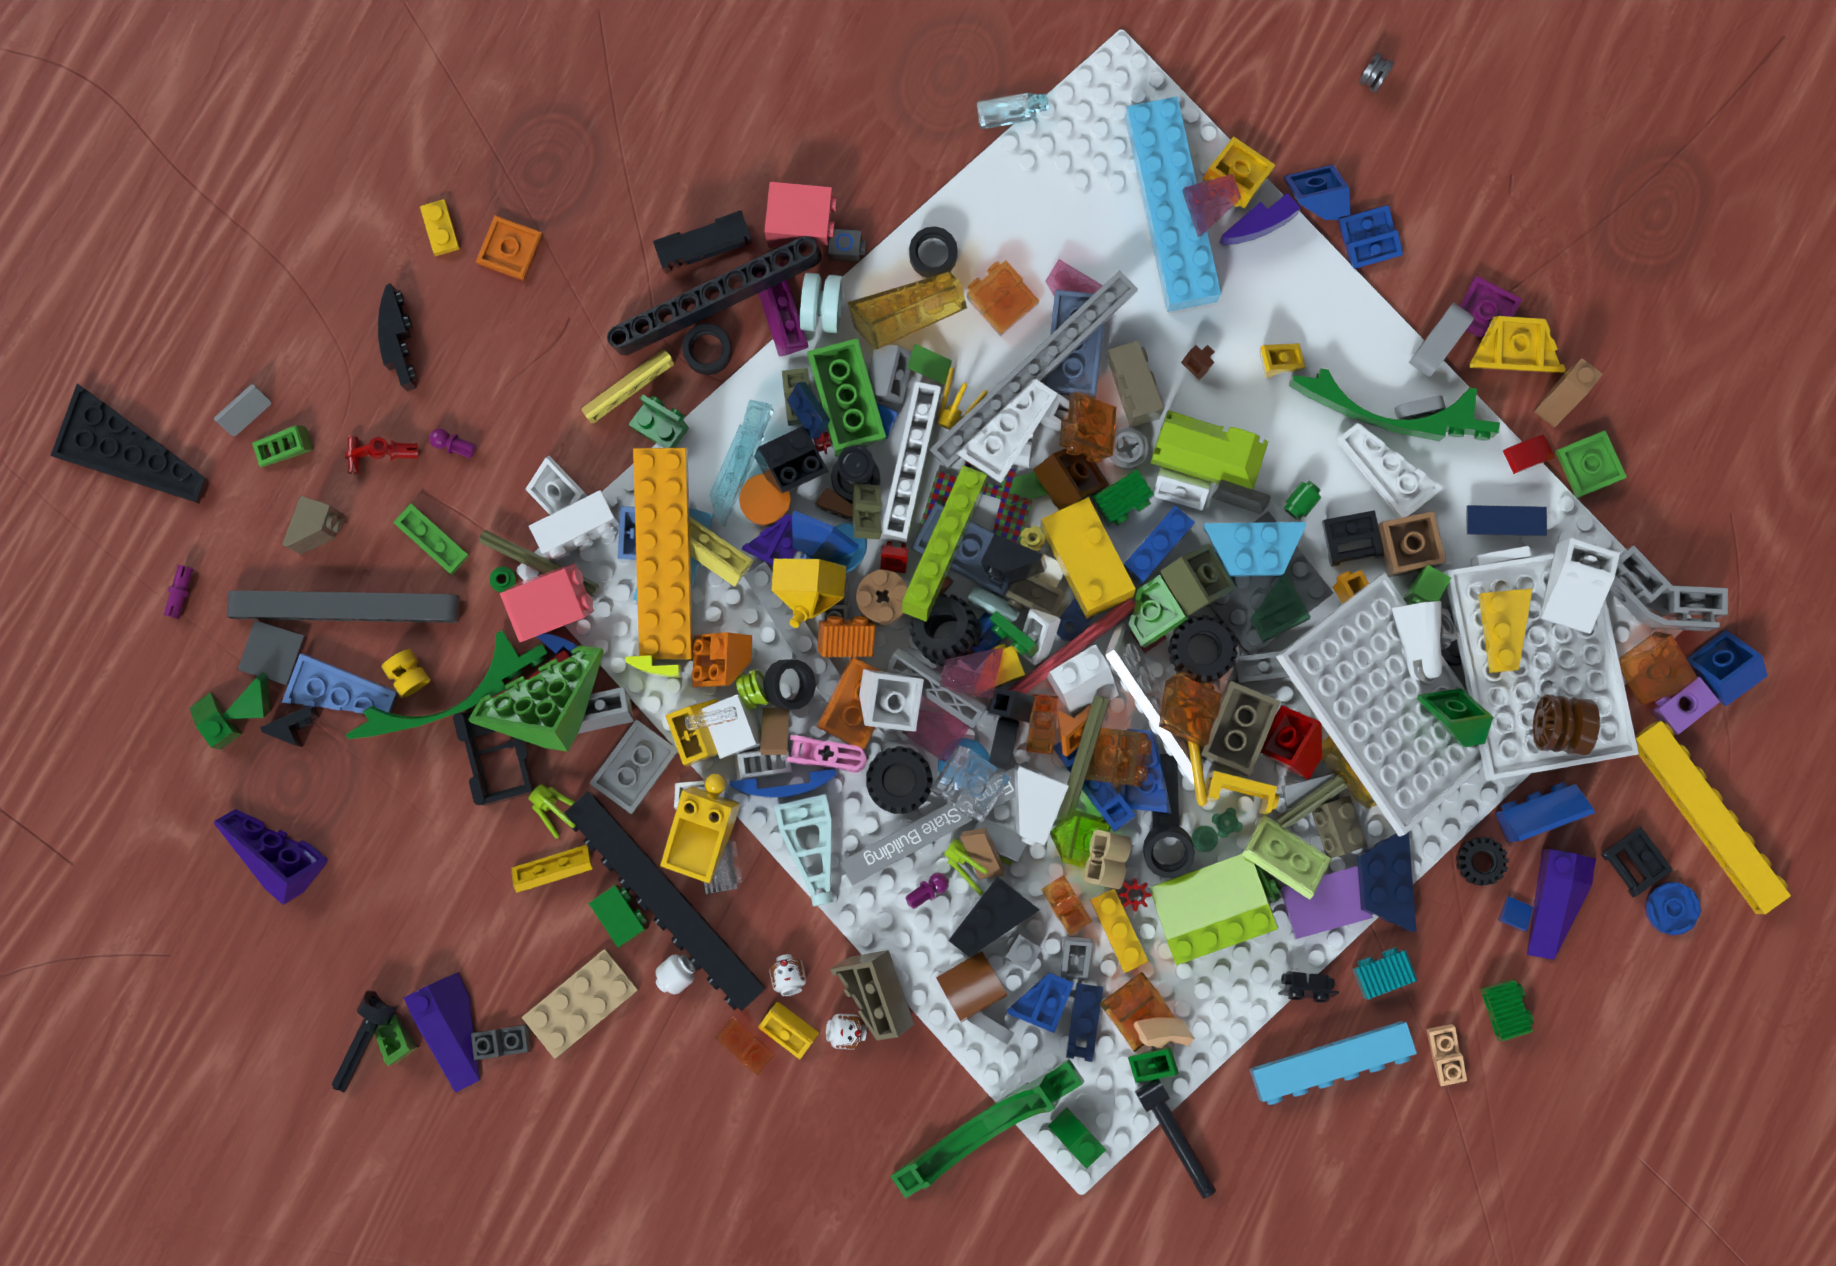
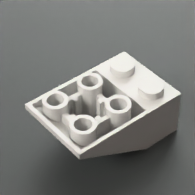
M1573 538L1557 543L1540 619L1590 634L1615 578L1620 553Z

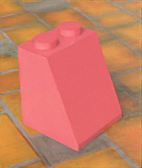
M770 182L764 231L768 247H782L804 236L813 238L818 246L828 245L829 237L834 236L835 222L830 221L831 212H836L837 196H833L832 187Z
M575 563L523 580L500 593L519 643L585 618L594 612L593 600L585 589L583 575L577 569Z

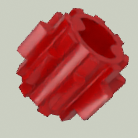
M1133 878L1132 885L1130 886L1123 882L1125 891L1124 893H1118V896L1125 898L1122 906L1127 907L1129 904H1132L1134 912H1137L1138 905L1140 904L1148 907L1145 899L1152 896L1151 893H1146L1144 890L1148 883L1145 882L1139 886L1136 878ZM1130 889L1141 890L1142 897L1139 901L1135 899L1129 900L1128 892Z

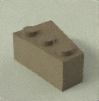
M1137 340L1108 349L1106 357L1129 427L1133 428L1159 420L1164 411V405L1156 387L1154 374L1147 365L1148 356L1145 348L1140 347Z
M889 950L847 957L830 969L834 976H839L846 987L844 992L848 998L852 996L860 1008L858 1013L876 1040L899 1037L914 1025Z

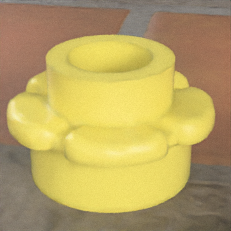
M1037 526L1025 528L1021 532V545L1034 551H1039L1046 542L1045 534ZM1032 536L1035 537V541H1031L1030 538Z

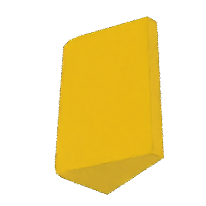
M780 1002L775 1003L758 1026L761 1031L799 1060L819 1035L817 1030Z

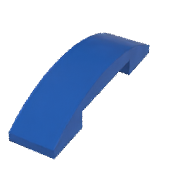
M1059 742L1052 748L1069 773H1071L1078 747L1071 754L1065 756L1062 753L1061 742ZM1091 759L1082 791L1115 832L1135 818L1136 815L1123 797L1118 794L1095 761Z
M836 769L809 772L810 783L759 789V780L755 778L730 781V787L757 797L787 798L814 791L826 785L838 775Z

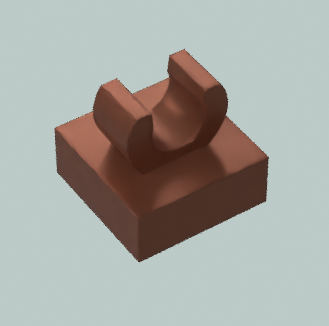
M1195 345L1181 363L1200 380L1215 363L1210 358L1215 351L1209 345L1205 346L1202 350Z

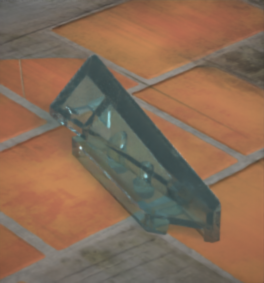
M749 400L743 425H739L709 494L721 526L725 527L755 459L756 450L763 441L764 432L774 411L769 403Z

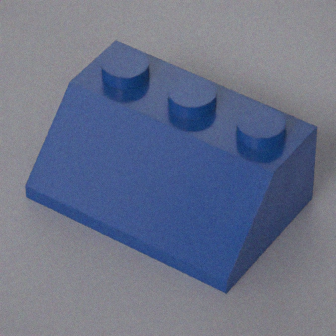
M1561 782L1551 786V792L1542 795L1541 791L1525 796L1527 801L1517 804L1516 800L1501 805L1502 810L1496 812L1495 815L1508 843L1528 839L1594 814V808L1576 784L1566 785V782Z

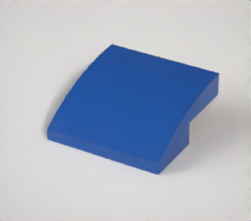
M1389 205L1337 219L1343 243L1353 269L1403 255L1398 230H1394Z

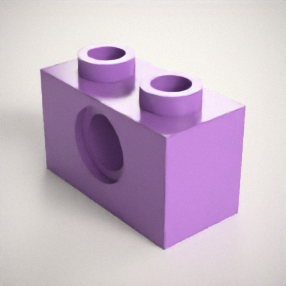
M1686 677L1675 686L1677 690L1671 695L1666 693L1655 701L1657 706L1651 710L1658 721L1667 723L1673 729L1675 735L1680 734L1720 702L1700 677L1693 679ZM1680 698H1684L1687 701L1688 707L1686 711H1683L1679 706Z

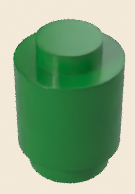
M1310 481L1307 483L1300 482L1285 501L1286 505L1283 509L1294 519L1300 521L1302 517H1307L1322 498L1319 494L1321 490Z

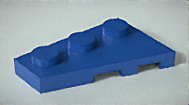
M1127 729L1120 795L1132 810L1171 813L1156 734L1151 730Z

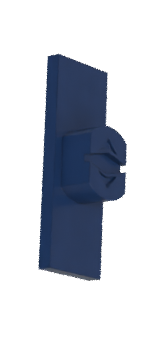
M1467 505V535L1547 536V507Z

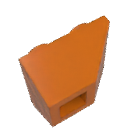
M731 632L694 635L692 687L730 686L751 663L752 635Z

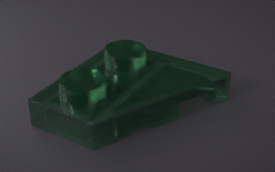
M1285 573L1266 596L1261 606L1257 608L1250 621L1262 643L1310 620L1311 616Z

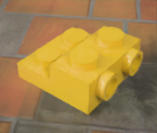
M1233 136L1208 168L1202 180L1206 182V186L1210 191H1219L1225 195L1232 206H1241L1245 209L1276 165Z

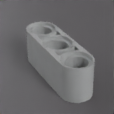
M1453 302L1411 358L1409 364L1430 378L1475 317Z

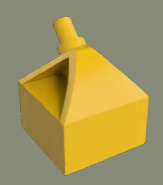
M774 559L771 590L793 610V617L789 622L792 627L798 628L802 621L820 615L844 598L846 566L820 559Z

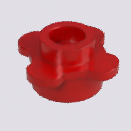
M828 431L823 432L820 438L813 439L818 452L824 451L827 454V447H831Z

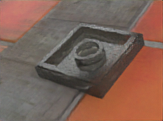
M1225 480L1219 481L1211 497L1261 514L1267 508L1271 499L1270 495Z

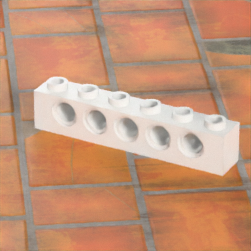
M915 381L881 530V538L906 544L908 542L941 396L940 386Z

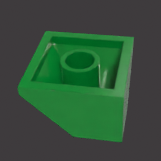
M1461 688L1418 695L1417 700L1458 744L1463 747H1472L1486 743L1493 716Z

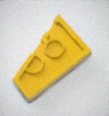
M1532 588L1478 594L1489 673L1519 670Z

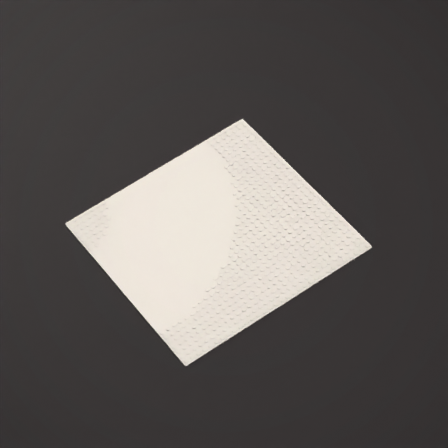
M1124 30L1117 31L843 276V310L838 333L824 332L821 326V315H819L817 328L814 331L804 330L809 346L807 349L779 357L774 340L772 339L684 418L689 429L675 447L688 448L689 508L713 514L714 517L710 531L754 560L745 573L747 574L764 563V561L742 551L743 545L751 542L762 531L774 524L761 526L752 523L745 517L739 503L741 488L748 479L755 475L763 474L754 458L757 448L803 426L802 424L788 426L782 379L783 370L808 368L810 390L819 402L808 362L807 351L858 338L868 372L875 344L899 345L912 352L914 345L917 344L952 361L950 368H954L946 409L948 405H953L964 382L967 383V388L957 408L962 411L960 415L962 417L984 390L989 394L1050 336L1055 290L1096 293L1120 270L1138 288V291L1104 322L1099 364L1103 368L1098 378L1096 398H1090L1086 410H1082L1091 418L1081 440L1072 438L1039 422L1034 434L1030 468L1013 464L1010 469L1016 470L1015 477L1034 472L1033 469L1053 453L1082 442L1110 485L1138 469L1153 492L1160 466L1150 462L1168 410L1217 426H1224L1223 431L1228 432L1229 427L1243 429L1259 435V442L1261 443L1264 439L1268 441L1258 478L1251 495L1211 483L1203 510L1153 497L1150 500L1152 503L1141 512H1138L1137 509L1128 514L1130 518L1119 526H1116L1115 523L1108 526L1091 501L1123 565L1175 505L1195 522L1192 528L1142 585L1130 577L1136 588L1134 597L1131 598L1135 604L1137 590L1158 575L1162 576L1160 572L1162 569L1180 557L1209 543L1212 548L1214 547L1208 534L1203 529L1204 523H1253L1268 511L1277 522H1306V527L1297 547L1334 593L1256 654L1284 651L1341 606L1342 603L1333 589L1337 582L1336 578L1347 571L1355 573L1362 570L1370 583L1377 576L1383 573L1387 574L1383 557L1375 559L1373 556L1341 562L1339 566L1334 567L1330 566L1328 549L1322 526L1323 520L1375 510L1378 525L1384 521L1398 519L1394 511L1336 442L1337 438L1357 423L1383 441L1392 451L1403 456L1404 460L1416 469L1419 468L1432 481L1444 487L1443 490L1409 515L1413 516L1434 511L1446 559L1445 564L1435 569L1442 573L1447 570L1472 567L1471 559L1476 555L1529 546L1530 557L1555 554L1557 543L1569 538L1617 553H1622L1626 549L1543 463L1513 474L1502 450L1522 441L1478 395H1476L1474 419L1500 422L1499 433L1488 441L1474 439L1473 435L1464 434V437H1451L1446 432V436L1441 441L1394 433L1349 418L1289 387V381L1293 375L1316 378V374L1320 372L1321 368L1329 369L1338 387L1355 404L1373 414L1390 419H1397L1394 409L1396 406L1434 396H1443L1445 407L1448 408L1470 388L1444 360L1430 378L1409 364V361L1424 340L1356 269H1353L1352 265L1300 211L1296 217L1284 226L1255 240L1222 246L1219 243L1222 234L1260 202L1269 209L1284 195L1267 178L1244 209L1241 206H1232L1225 195L1219 191L1212 192L1207 188L1206 182L1202 179L1230 139ZM1178 96L1221 296L1216 303L1167 312L1127 131L1125 113L1127 106ZM936 226L952 234L957 242L958 258L955 267L949 274L942 278L929 279L922 277L913 269L909 258V246L911 239L918 231L925 227ZM936 238L925 240L918 250L919 259L929 267H939L944 264L949 254L946 244ZM1138 340L1140 347H1144L1148 356L1147 365L1154 374L1156 387L1163 401L1164 411L1159 420L1133 427L1146 437L1148 454L1144 462L1136 468L1123 469L1114 465L1107 454L1109 437L1116 430L1129 427L1106 354L1108 349ZM1300 343L1306 368L1296 372H1281L1266 378L1260 358V347L1263 345ZM1195 345L1201 350L1209 345L1215 351L1210 357L1215 363L1199 380L1181 361ZM910 370L903 403L879 402L876 400L877 403L899 413V418L888 439H883L866 447L872 454L880 472L882 500L880 510L881 530L915 381L941 387L937 413L940 409L945 384H941L913 370ZM1426 415V416H1422V417H1418V418H1413V419L1424 418V417H1428V416H1431V415ZM938 417L935 418L908 542L906 544V549H909L906 574L894 572L905 581L907 587H909L922 558V554L912 550L911 547L916 540L936 473L940 471L958 477L965 463V460L960 458L948 470L930 452V448L949 431L937 424ZM1123 439V448L1118 453L1126 452L1132 458L1131 450L1137 444L1134 446L1128 445ZM655 444V445L652 446L651 448H663V447L659 446L658 444ZM831 444V447H827V454L824 451L819 452L828 469V473L790 490L791 505L787 514L792 516L795 510L835 527L844 523L853 524V522L815 507V502L825 488L835 492L832 487L831 472L839 456L835 457ZM634 463L602 491L619 522L620 506L635 507ZM971 466L972 469L984 473L983 471L979 470V469L976 468L975 466ZM987 475L986 483L1002 488L1000 482ZM840 476L843 488L853 493L854 485L845 482ZM869 479V480H868L866 483H864V484H870L871 479ZM1310 481L1321 490L1319 494L1322 498L1306 518L1302 517L1298 521L1283 509L1286 505L1285 501L1300 482L1307 483ZM983 494L971 521L993 532L1001 499ZM1049 494L1032 499L1024 529L1031 528V526L1040 528L1042 518L1059 511L1053 504ZM1466 506L1547 507V536L1467 535ZM618 528L615 535L606 539L600 537L593 541L594 544L591 547L581 551L578 548L570 552V557L561 562L552 561L562 567L575 563L583 577L599 585L596 595L591 597L594 612L585 618L564 626L583 646L603 649L601 667L620 688H625L630 699L667 740L677 748L665 715L691 705L718 699L720 702L739 694L736 679L730 686L692 687L693 658L655 659V666L679 665L682 678L648 674L625 662V657L639 656L638 602L633 600L637 588L636 560L617 559ZM1032 536L1030 540L1035 541V537ZM881 537L880 540L867 539V550L863 560L856 568L846 573V577H848V620H853L854 616H862L856 600L857 588L865 576L880 570L883 545L886 546L888 541H892V547L901 548L902 542ZM1371 539L1340 544L1337 545L1338 552L1370 547L1372 543ZM1046 540L1045 544L1037 552L1056 560ZM538 548V549L534 552L535 554H537V555H539V556H541V557L546 558V557L542 554L540 548ZM798 552L794 559H801V553ZM523 563L516 570L523 580L543 574ZM701 563L699 564L691 591L693 645L694 635L723 632L752 635L751 663L740 675H749L750 671L759 669L765 677V673L771 664L778 660H798L744 576L736 586H733ZM767 563V565L773 572V566ZM949 570L947 575L954 582L944 594L948 598L951 594L956 595L958 599L962 598L970 606L977 619H979L987 612L969 604L968 597L974 587L980 585ZM1417 572L1389 578L1402 598ZM1064 574L1057 586V589L1066 593L1055 614L1058 618L1061 617L1075 599ZM1446 587L1439 602H1441V608L1448 609L1450 616H1452ZM1609 591L1606 602L1625 685L1683 630L1654 629L1639 622ZM878 594V603L881 604L882 601L888 602V594ZM1208 605L1187 616L1189 620L1191 617H1201L1202 615H1208V617L1213 618L1214 616L1217 617V615ZM1113 606L1101 613L1096 614L1083 631H1085L1087 628L1093 625L1096 621H1098L1100 618H1102L1116 606ZM1022 608L1015 623V626L1022 632L1029 613L1024 608ZM1132 612L1115 626L1119 625L1122 622H1125L1127 628L1129 629L1125 631V634L1129 642L1133 644L1136 641L1130 634V631L1132 630L1128 625L1131 615H1133ZM821 614L805 621L817 641L819 620H822ZM905 614L897 623L886 626L875 625L874 656L856 657L882 672H887L886 668L897 649L902 648L986 705H989L992 690L975 696L973 691L987 658L975 671H972L960 660L956 661L957 665L951 666L947 663L946 667L940 666L938 662L936 664L931 663L912 641L913 637L910 635L909 629L913 627L910 625V620L915 617ZM1673 616L1662 617L1667 620H1676V617ZM948 621L940 625L935 632L934 639L949 637L955 631L957 622ZM1071 623L1064 624V629L1067 632H1071L1074 626ZM1115 626L1081 652L1096 644L1105 659ZM1176 627L1165 634L1166 640L1145 654L1138 644L1137 646L1140 650V662L1142 665L1146 664L1149 666L1168 701L1165 704L1168 714L1171 717L1176 716L1180 723V736L1183 739L1187 738L1183 706L1176 699L1175 687L1183 683H1192V680H1185L1182 678L1183 675L1179 672L1176 673L1174 664H1171L1169 660L1171 656L1168 653V647L1170 646L1172 635L1178 628ZM1056 634L1048 658L1070 641H1064ZM1196 635L1188 643L1189 655L1195 662L1208 665L1217 658V645L1210 637ZM1005 637L999 645L1006 643L1007 647H1010L1013 642ZM1456 639L1450 642L1451 645L1445 650L1450 655L1460 656ZM1238 643V647H1236L1237 656L1248 655ZM1017 653L1025 676L1040 665H1033ZM829 657L840 676H842L851 657ZM1235 661L1232 668L1220 679L1203 684V682L1193 683L1196 685L1197 692L1193 708L1200 750L1226 685L1230 681L1238 684ZM1463 665L1449 666L1468 693ZM786 669L781 675L779 682L781 694L787 700L794 699L800 687L799 677L793 669ZM1111 670L1119 696L1108 703L1092 759L1120 795L1127 729L1151 731L1152 729L1149 725L1150 720L1145 713L1142 714L1137 709L1134 702L1135 698L1131 692H1126L1122 687L1120 676L1116 670ZM1290 677L1240 684L1281 701L1278 710L1283 705L1319 721ZM1046 678L1026 693L1035 697L1030 722L1019 721L1009 770L1014 768L1016 763L1021 764L1027 761L1032 770L1067 784L1070 773L1052 747L1060 742L1057 711L1069 714ZM1020 679L1015 680V681H1013V682H1010V683H1008V684H1005V685H1003V686L997 687V688L1007 689V690H1008L1011 686H1013L1015 683H1017ZM817 687L813 698L806 706L801 709L789 710L788 746L790 757L793 746L790 735L848 744L816 727L827 706V702ZM921 694L916 732L912 731L915 735L904 743L897 733L882 734L875 728L864 750L867 764L861 772L853 773L837 770L838 776L826 785L809 793L794 797H757L730 787V781H737L734 755L721 759L717 755L691 765L704 780L711 774H719L724 779H727L729 799L741 803L737 817L810 898L811 894L779 831L774 806L818 795H827L832 818L830 891H832L834 902L819 905L818 907L862 955L889 950L908 1006L995 1102L1025 1083L1034 1081L1068 1059L1066 1058V1049L1076 983L1103 987L1093 1062L1084 1061V1058L1079 1057L1070 1059L1084 1079V1083L1061 1097L1057 1106L1052 1111L1034 1115L1016 1124L1080 1195H1084L1159 1124L1152 1110L1149 1112L1145 1111L1135 1093V1090L1152 1080L1135 1083L1128 1057L1158 1048L1146 1046L1140 1041L1139 1034L1133 1026L1136 1021L1158 1017L1181 1019L1195 1038L1189 1046L1179 1043L1173 1044L1171 1042L1167 1044L1172 1049L1179 1074L1160 1078L1159 1080L1170 1097L1166 1104L1172 1112L1290 1001L1288 996L1278 995V992L1285 989V984L1281 982L1283 973L1288 971L1306 973L1307 983H1309L1310 974H1319L1379 917L1373 915V918L1295 939L1282 894L1279 893L1281 898L1278 901L1274 902L1272 897L1270 898L1272 902L1270 905L1279 926L1277 930L1176 966L1152 896L1146 897L1145 902L1148 907L1140 904L1138 905L1137 912L1133 911L1132 904L1123 908L1149 962L1124 973L1090 902V899L1115 888L1084 881V869L1090 857L1089 846L1094 831L1101 830L1131 838V850L1125 862L1126 874L1124 882L1129 886L1132 885L1133 878H1136L1139 886L1147 882L1148 885L1144 890L1146 893H1151L1149 887L1173 878H1163L1154 874L1147 867L1144 858V840L1148 833L1152 831L1151 811L1132 810L1136 817L1114 832L1085 793L1081 791L1073 821L1065 823L1058 820L1056 816L1045 845L1037 843L1035 847L1026 843L1019 862L1011 860V865L1003 863L1005 868L1004 875L998 876L1040 909L977 952L983 951L1008 995L981 1011L1014 1032L1007 1045L968 1020L961 1023L936 977L970 958L948 940L982 897L954 867L947 863L949 859L944 856V853L955 838L962 842L960 838L962 831L974 830L980 817L1016 832L1015 798L853 886L840 864L844 859L970 792L955 790L942 780L938 770L939 755L943 748L951 741L968 738L979 742L986 749L990 757L999 717L986 715V709L976 726L971 728ZM771 703L765 705L758 704V707L754 709L761 729L763 708H778ZM1322 725V759L1310 779L1335 773L1336 776L1341 775L1345 779L1348 786L1339 793V799L1347 796L1351 797L1367 843V847L1331 858L1332 860L1324 874L1326 875L1358 866L1357 856L1373 848L1375 844L1391 837L1396 832ZM1159 734L1156 735L1160 754H1168L1163 745L1164 741ZM803 744L801 745L800 756L802 753ZM760 746L740 753L759 751ZM902 746L914 749L928 762L932 771L933 784L927 801L917 810L907 814H893L884 811L871 799L866 787V773L869 769V764L875 759L877 754L890 747ZM827 750L826 753H822V756L825 760H828L833 754L830 750ZM1262 754L1259 755L1253 772L1249 777L1201 758L1202 766L1204 767L1205 783L1207 774L1217 771L1277 786L1276 793L1280 794L1278 806L1276 809H1272L1271 813L1265 814L1276 823H1278L1276 818L1287 810L1281 786L1307 780L1288 771ZM765 755L767 771L771 770L770 757ZM776 755L777 767L782 769L781 757ZM757 756L754 757L756 772H760L759 758ZM744 758L745 772L747 774L750 773L748 758ZM962 759L959 762V766L962 769H967L970 765L966 759ZM791 763L792 773L759 777L757 779L759 780V789L810 783L809 772L831 769L815 765L807 766ZM894 765L886 771L884 786L890 794L904 796L914 788L915 775L909 767ZM990 766L989 775L984 783L1008 770ZM1481 767L1409 831L1413 884L1530 774L1486 781L1484 768ZM1178 768L1179 827L1185 829L1191 836L1195 849L1194 862L1184 874L1242 854L1258 823L1264 816L1259 814L1261 798L1221 788L1218 800L1208 801L1205 806H1199L1196 800L1194 783L1192 784L1188 777H1184ZM1312 812L1287 828V830L1326 855ZM810 825L796 830L795 836L803 849L809 850L818 846L820 834L818 826ZM1166 837L1160 839L1153 847L1154 858L1161 864L1171 865L1177 863L1184 856V845L1177 838ZM821 854L805 857L804 861L809 874L812 876L820 875L823 872ZM967 862L964 865L958 863L983 891V894L996 878L979 879L972 865ZM937 872L943 873L948 877L949 887L944 893H935L934 900H927L916 909L908 906L905 899L906 895L920 887L922 881L928 883L930 876ZM1270 874L1272 879L1275 878L1278 881L1280 887L1287 885ZM1123 885L1120 889H1115L1117 895L1118 893H1124L1125 888ZM820 888L816 891V894L825 893L826 891ZM1130 889L1128 892L1130 901L1133 899L1139 901L1142 897L1140 889ZM1118 896L1121 904L1123 905L1125 898ZM1018 934L1042 948L1029 972L1004 957ZM1063 936L1091 938L1093 943L1088 980L1064 978L1074 982L1055 1033L1006 1014L1007 1009L1047 973L1061 977ZM1077 1038L1076 1046L1086 1048L1087 1040ZM1066 1107L1106 1149L1087 1169L1047 1126Z

